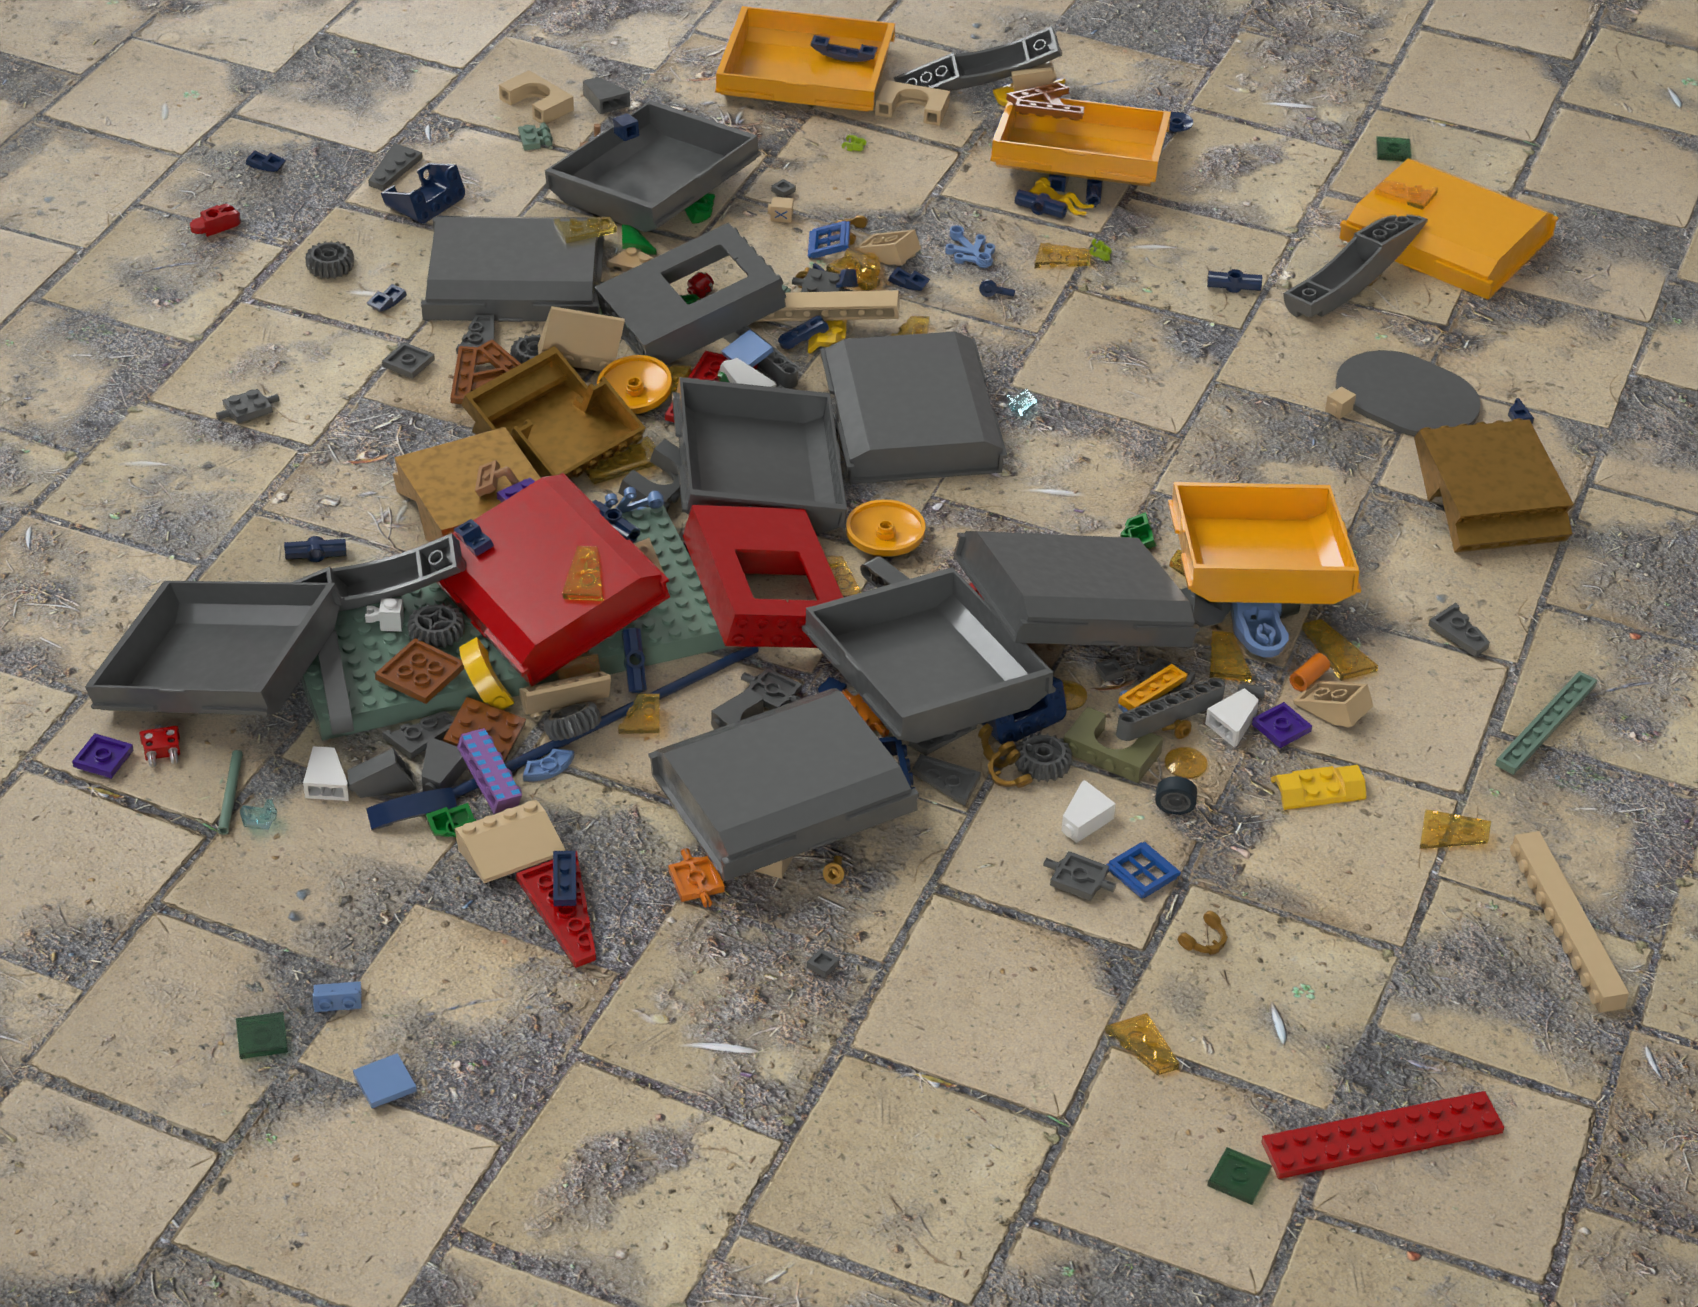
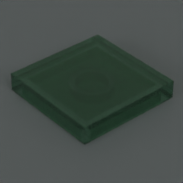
M1376 136L1377 160L1404 162L1408 158L1411 159L1410 139Z
M284 1012L236 1018L240 1059L288 1053Z
M1227 1147L1210 1176L1207 1186L1253 1205L1271 1172L1272 1165Z

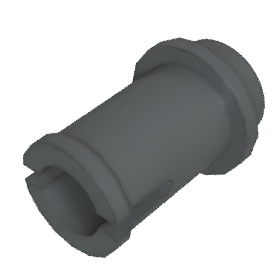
M1246 682L1238 685V691L1245 688L1256 698H1264V685H1248Z

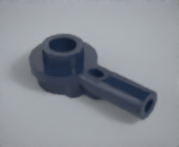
M989 279L982 281L979 286L980 293L985 297H991L995 293L1012 297L1015 295V290L999 287L994 281Z

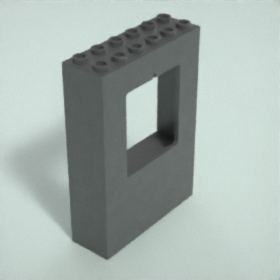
M729 223L595 286L602 315L625 319L621 338L636 355L654 357L665 365L786 307V294L782 289L783 280L781 276L774 273L771 265H767L764 258L757 254L753 246L750 247L746 238L741 237L738 230ZM727 256L736 261L737 265L748 276L690 305L670 285Z

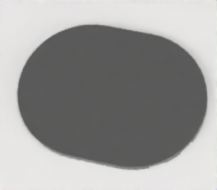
M1389 350L1360 353L1347 359L1340 366L1336 375V390L1343 387L1356 394L1355 404L1353 405L1354 411L1403 434L1416 436L1419 430L1425 427L1436 429L1445 425L1449 427H1456L1460 424L1473 425L1479 416L1480 398L1470 383L1446 369L1411 354Z

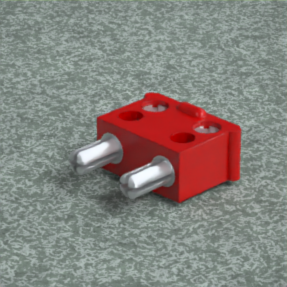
M159 724L155 725L154 729L139 732L141 745L144 748L145 760H148L150 767H152L151 760H153L155 767L157 765L156 759L170 757L171 763L174 764L173 756H175V761L178 763V755H181L178 741L180 739L178 726L162 727Z

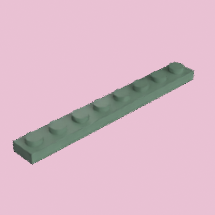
M1579 671L1496 759L1495 765L1514 775L1596 687L1597 679Z

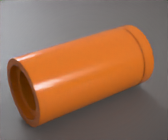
M1321 653L1314 654L1290 675L1289 681L1292 687L1297 691H1305L1330 669V661Z

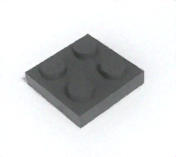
M403 342L382 360V367L413 379L435 360V356L431 352Z

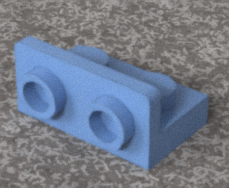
M361 981L314 985V993L312 995L314 1012L362 1009Z

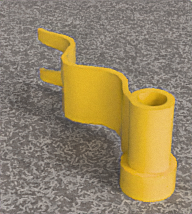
M1041 177L1035 186L1028 191L1037 195L1046 193L1051 199L1066 203L1068 209L1074 215H1086L1087 212L1076 210L1069 199L1081 209L1094 207V205L1082 204L1072 192L1064 195L1058 194L1050 187V181L1045 177Z

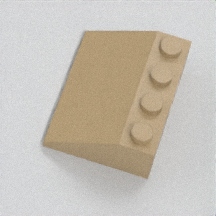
M551 306L538 343V355L555 346L572 367L602 371L607 365L616 360L625 319Z
M599 671L538 684L532 687L519 688L524 714H530V717H537L543 715L542 711L550 710L551 713H554L565 706L592 701L597 704L605 702L604 698L610 695L611 676Z
M537 800L528 801L517 807L508 808L500 813L489 815L483 819L455 828L459 852L483 883L553 859V851H566L546 811Z

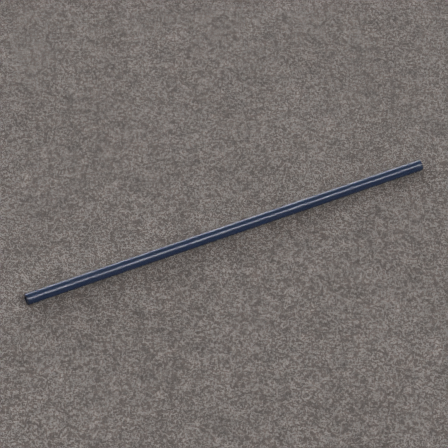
M744 647L601 716L599 725L589 730V732L562 741L551 740L504 764L512 772L526 765L527 761H535L551 753L553 748L559 749L759 652V648ZM474 778L453 788L455 799L479 788Z

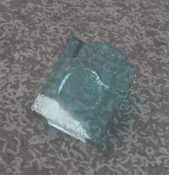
M1027 388L1015 398L1010 394L1006 395L1009 401L1007 403L1008 407L1013 413L1016 411L1020 416H1023L1039 403L1037 398Z
M267 799L263 808L242 805L240 815L243 826L269 830L272 822L277 817V809L274 807L273 800Z

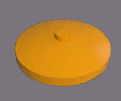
M631 355L619 358L607 365L597 379V384H599L600 379L605 377L634 414L644 413L658 407L668 398L672 390V377L669 368L662 361L646 355Z
M882 499L863 503L853 509L846 521V534L850 542L861 551L876 556L890 557L906 554L917 548L925 537L926 526L923 516L914 507L900 501Z

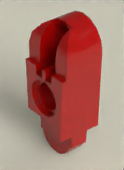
M229 204L213 206L201 211V217L190 222V230L194 234L206 233V237L237 227L241 223L240 213Z

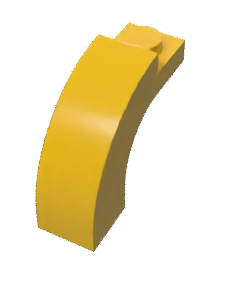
M476 637L460 646L459 651L464 668L482 700L501 710L514 704V699L496 676L489 660V653L480 640Z

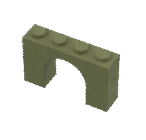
M1087 706L1063 738L1064 743H1069L1072 756L1139 783L1160 756L1163 738L1149 733L1139 737L1130 747L1124 749L1107 748L1097 741V738L1105 730L1106 714Z

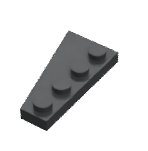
M394 143L369 178V186L384 191L423 159L422 152Z

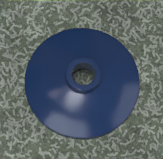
M1171 112L1170 131L1182 132L1192 128L1193 119L1189 115L1181 112Z

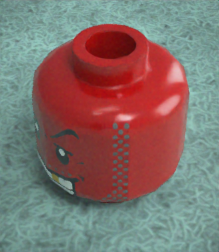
M698 272L687 281V292L695 294L702 299L713 291L714 281L708 273Z

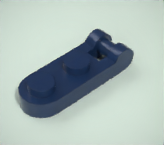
M815 316L782 334L778 338V342L782 349L789 350L800 342L809 340L819 332L826 333L829 326L821 316Z

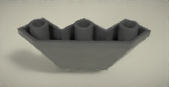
M1188 588L1180 589L1190 602L1195 621L1194 624H1197L1200 628L1222 623L1231 610L1232 602H1210L1188 590Z

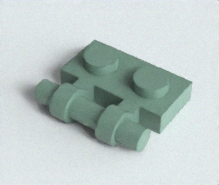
M541 123L540 128H536L535 125L518 127L524 151L541 149V145L545 144L546 146L552 145L553 138L546 123Z

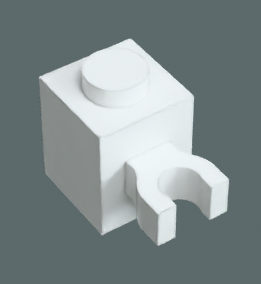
M385 598L381 599L380 608L367 606V614H365L366 623L380 621L381 631L402 632L404 621L403 600Z

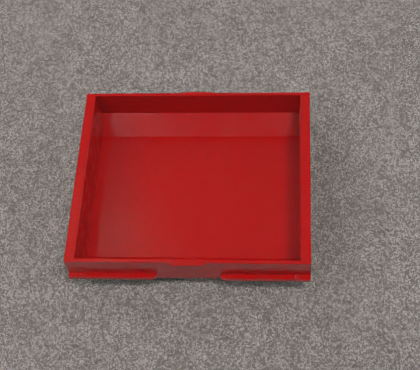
M564 473L538 479L474 519L473 521L480 526L482 532L494 544L493 547L482 554L474 555L456 533H452L460 541L462 558L466 561V570L436 582L471 620V624L484 638H487L531 687L670 598L666 585L669 579L631 540H626L600 514V509Z

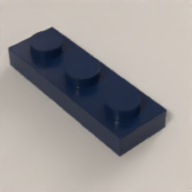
M576 850L553 851L554 906H576Z

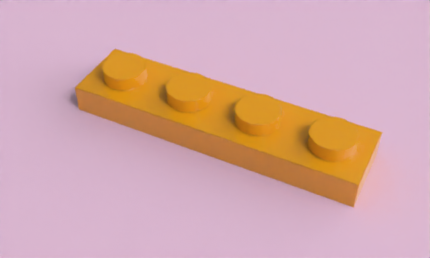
M1170 664L1121 695L1118 703L1127 710H1131L1154 701L1185 682L1188 674Z

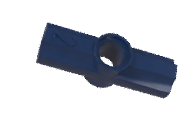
M1087 179L1086 203L1088 205L1096 207L1101 203L1103 181Z
M1019 189L1014 200L1016 205L1029 208L1036 215L1045 213L1063 219L1068 210L1066 203L1053 200L1046 193L1037 195Z
M1232 269L1228 272L1209 271L1207 287L1226 288L1231 293H1238L1241 290L1261 291L1262 275L1243 274L1238 269Z
M592 501L600 509V514L626 540H631L632 543L637 540L640 535V529L624 519L619 509H610L600 501Z
M311 536L307 541L284 542L286 560L307 558L309 561L317 563L322 561L324 557L347 556L346 539L324 540L319 536Z
M628 628L622 630L625 657L624 667L626 668L628 693L646 692L645 656L642 649L640 628ZM629 657H637L639 665L631 664Z

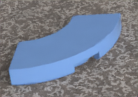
M553 748L548 756L536 761H527L523 781H542L557 776L572 763L574 751Z

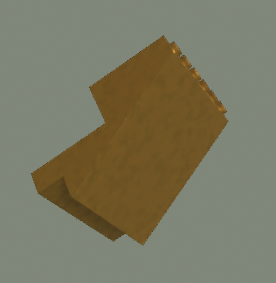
M555 346L464 395L462 402L464 409L475 421L472 430L474 434L477 435L505 427L540 478L560 475L561 473H564L569 479L572 477L577 478L586 469H593L600 461H607L614 453L622 452L631 443L636 444L641 441L646 429L605 377L600 379L599 384L594 386L591 383L587 386Z
M1517 418L1508 422L1498 420L1488 424L1486 422H1479L1475 425L1460 424L1456 427L1445 425L1436 429L1425 427L1420 429L1414 437L1428 502L1433 501L1435 497H1442L1454 553L1567 541L1573 534L1568 511L1574 504L1530 420Z
M505 427L394 457L398 472L392 473L397 492L417 502L425 539L430 542L454 533L456 527L470 519L478 518L502 503L497 499V492L512 486L506 476L498 478L496 490L490 494L478 496L475 492L479 466L497 460L500 464V469L506 466L509 467L519 482L528 478H532L534 481L540 479Z

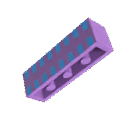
M485 728L461 734L457 748L492 812L497 814L508 808L517 807L522 798V791L514 782L511 771L505 766L503 757L495 748L492 737L488 735Z

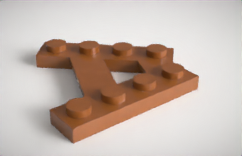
M1060 82L1007 93L1006 100L1015 106V112L1023 115L1031 113L1040 117L1048 115L1057 119L1065 117L1074 121L1083 119L1085 107L1064 105L1059 99L1062 95L1069 94V87Z
M493 339L479 347L459 346L450 403L462 404L464 395L519 366L521 363ZM490 363L496 368L475 373L476 365Z

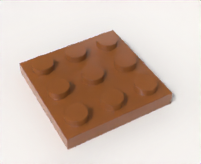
M414 638L375 673V680L427 704L465 668L462 660Z
M466 697L443 742L457 747L461 734L485 728L488 735L492 737L494 746L501 753L505 763L525 725L526 719Z

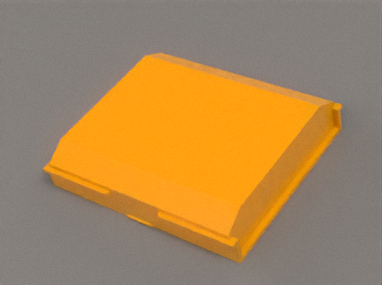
M742 6L716 72L715 93L867 112L873 111L874 99L887 60L890 42L895 40V23ZM817 35L830 38L829 44L860 49L862 44L878 48L874 59L862 62H847L825 56L810 45L813 36Z
M1059 98L1064 105L1085 107L1083 119L1074 121L1065 117L1057 119L1048 115L1043 117L1031 113L1023 115L1015 112L1013 103L1007 102L992 142L990 161L995 162L997 167L1151 187L1152 182H1156L1158 162L1166 132H1169L1171 112Z
M1408 158L1357 203L1347 221L1343 220L1340 223L1339 239L1350 242L1354 237V233L1381 218L1396 215L1397 217L1416 215L1427 218L1425 226L1398 256L1395 262L1489 300L1553 237L1559 217L1436 167Z
M1173 483L1172 500H1168V506L1174 531L1178 534L1182 550L1181 561L1187 587L1193 593L1210 602L1335 604L1356 593H1361L1359 568L1347 536L1348 532L1345 523L1342 521L1330 485Z

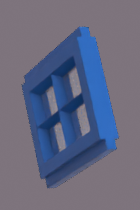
M842 221L812 229L809 233L808 258L815 259L846 251L849 248L850 221Z
M1146 842L1135 845L1106 864L1109 866V871L1141 899L1143 897L1146 898L1181 875V872Z

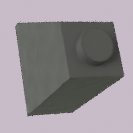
M599 77L583 80V95L599 114L630 107L629 90Z
M432 737L428 739L421 776L423 792L451 788L468 768L456 746Z
M394 748L347 770L348 788L351 792L355 791L360 798L417 789L414 773Z

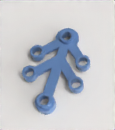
M954 225L950 227L951 239L959 241L964 246H957L951 243L946 244L945 253L949 255L955 254V263L962 264L965 261L976 263L981 268H987L993 264L991 254L995 253V245L992 243L985 244V235H976L973 246L964 237V228L962 226ZM985 244L984 252L980 253L981 246Z
M628 487L624 489V497L616 506V509L624 513L634 511L636 508H647L643 507L646 505L654 509L660 508L664 505L663 495L659 491H652L647 498L630 503L637 495L635 488ZM614 493L607 494L604 505L611 509L613 505L618 503L617 495Z

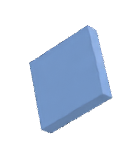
M748 330L722 350L723 356L728 360L738 358L751 367H754L774 352L772 346L751 330Z
M398 1053L353 1070V1075L372 1109L417 1091L416 1085Z

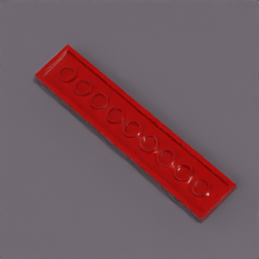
M1481 1091L1263 1135L1261 1143L1278 1179L1501 1134L1504 1131V1125L1486 1092Z

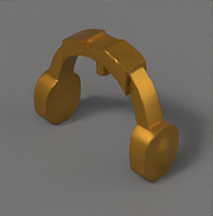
M857 215L854 219H844L835 222L850 221L851 225L864 228L868 224V219L865 216ZM838 231L833 232V235L840 234ZM850 232L849 245H853L856 242V236Z
M986 724L980 729L978 737L981 739L984 750L983 754L990 761L996 753L993 752L989 745V737L993 727ZM1014 749L1008 754L1006 760L997 759L994 766L1000 769L1014 764L1020 757V752Z
M1014 741L1001 745L998 748V752L993 755L988 763L989 775L991 774L993 782L998 786H1017V788H1022L1033 781L1030 774L1023 775L1012 781H1005L996 776L1001 774L1000 770L994 772V765L997 759L1016 749Z
M1207 911L1203 919L1207 925L1219 932L1221 941L1217 942L1214 939L1212 941L1214 945L1204 946L1197 943L1189 934L1182 933L1178 936V942L1184 949L1188 951L1194 949L1201 953L1213 955L1224 948L1228 936L1221 925V919L1213 911Z

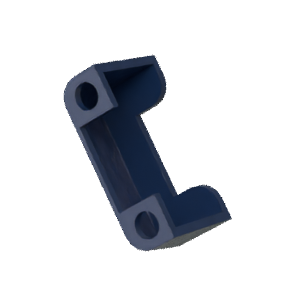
M427 163L416 170L422 187L410 193L397 192L395 186H391L381 193L383 201L388 208L424 224L462 200L465 196V188L457 164ZM425 170H428L429 172L428 179L424 178Z
M1053 676L1052 685L1056 688L1054 693L1047 694L1027 710L984 722L981 725L989 724L993 727L991 735L1003 745L1009 741H1014L1015 743L1024 737L1030 736V734L1060 722L1067 713L1063 681Z

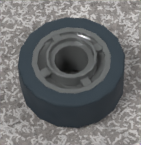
M1170 776L1164 778L1156 787V805L1160 810L1168 814H1187L1197 804V787L1192 781L1184 777Z

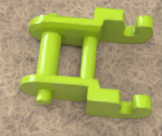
M849 134L846 136V141H849L850 138L851 143L843 142L842 148L844 149L847 146V151L861 152L867 142L864 138Z
M1093 239L1092 245L1094 247L1090 248V254L1096 258L1099 257L1103 261H1109L1112 249L1106 246L1103 241L1099 240L1095 243L1097 239Z

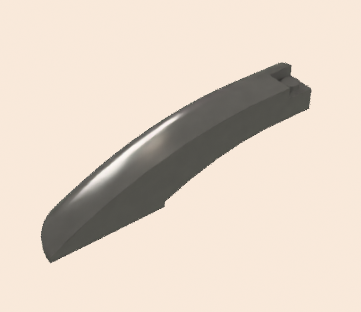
M1051 26L1001 46L961 54H954L953 52L894 77V80L899 83L947 91L959 90L1012 76L1011 71L1034 68L1061 57L1062 50L1059 46L1057 35Z
M1391 215L1381 218L1354 233L1352 240L1322 269L1283 293L1286 308L1296 318L1302 314L1311 318L1316 314L1323 317L1340 307L1381 275L1413 241L1428 219L1416 215H1406V217Z
M451 533L397 555L344 567L331 568L329 566L293 582L335 583L340 596L345 599L344 603L339 605L338 611L343 612L380 603L381 599L396 598L466 570V561L462 558L460 541Z

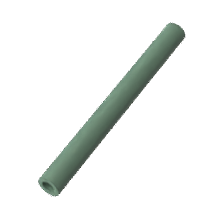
M234 750L231 756L218 825V833L226 835L229 832L243 753L240 750Z

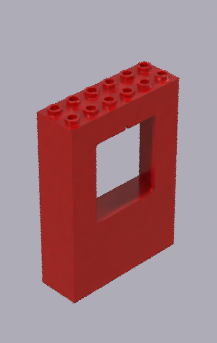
M692 505L683 539L724 645L738 647L817 648L802 630V626L806 625V608L843 598V595L806 510ZM744 574L806 575L816 600H788L787 602L785 599H756L753 597Z

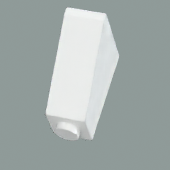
M738 358L726 360L720 366L719 373L724 372L730 383L776 387L777 385L773 380Z
M1244 688L1207 708L1205 724L1233 747H1236L1252 723V719L1257 714L1259 699Z
M313 746L303 781L305 798L349 801L348 782L335 748Z
M1082 781L1063 815L1061 831L1078 843L1114 819L1116 803L1087 781Z

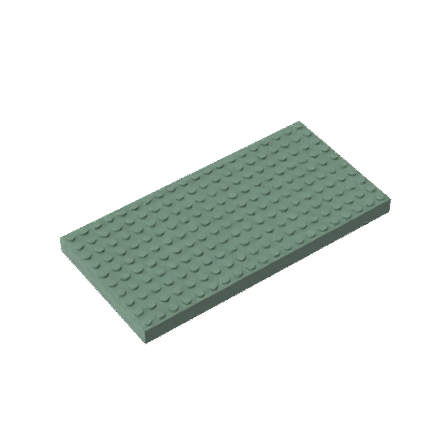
M664 505L655 509L648 507L624 512L622 517L640 529V535L633 544L650 538L664 574L669 579L666 585L670 598L535 685L599 671L610 675L626 671L624 667L625 657L622 630L628 628H640L642 649L645 656L644 667L727 648L722 640L693 562ZM437 583L393 598L403 600L404 621L402 632L381 631L380 621L366 623L365 614H367V606L338 612L334 630L337 633L354 731L332 735L318 654L301 678V683L322 741L420 719L443 711L459 710L466 697L485 703L473 686L465 669L427 704L375 680V673L412 641L407 627L409 615L413 614V610H419V606L426 607L427 603L434 605L436 602L437 605L445 603V606L452 605L453 608H458L459 613H462L465 625L463 637L459 638V642H454L453 646L447 645L445 649L440 647L438 648L439 650L461 660L459 647L477 637L489 653V660L496 676L512 697L520 695L519 688L530 686L487 638H484L471 624V620ZM376 603L369 606H375L377 608H380V603ZM629 657L631 664L639 665L637 657Z

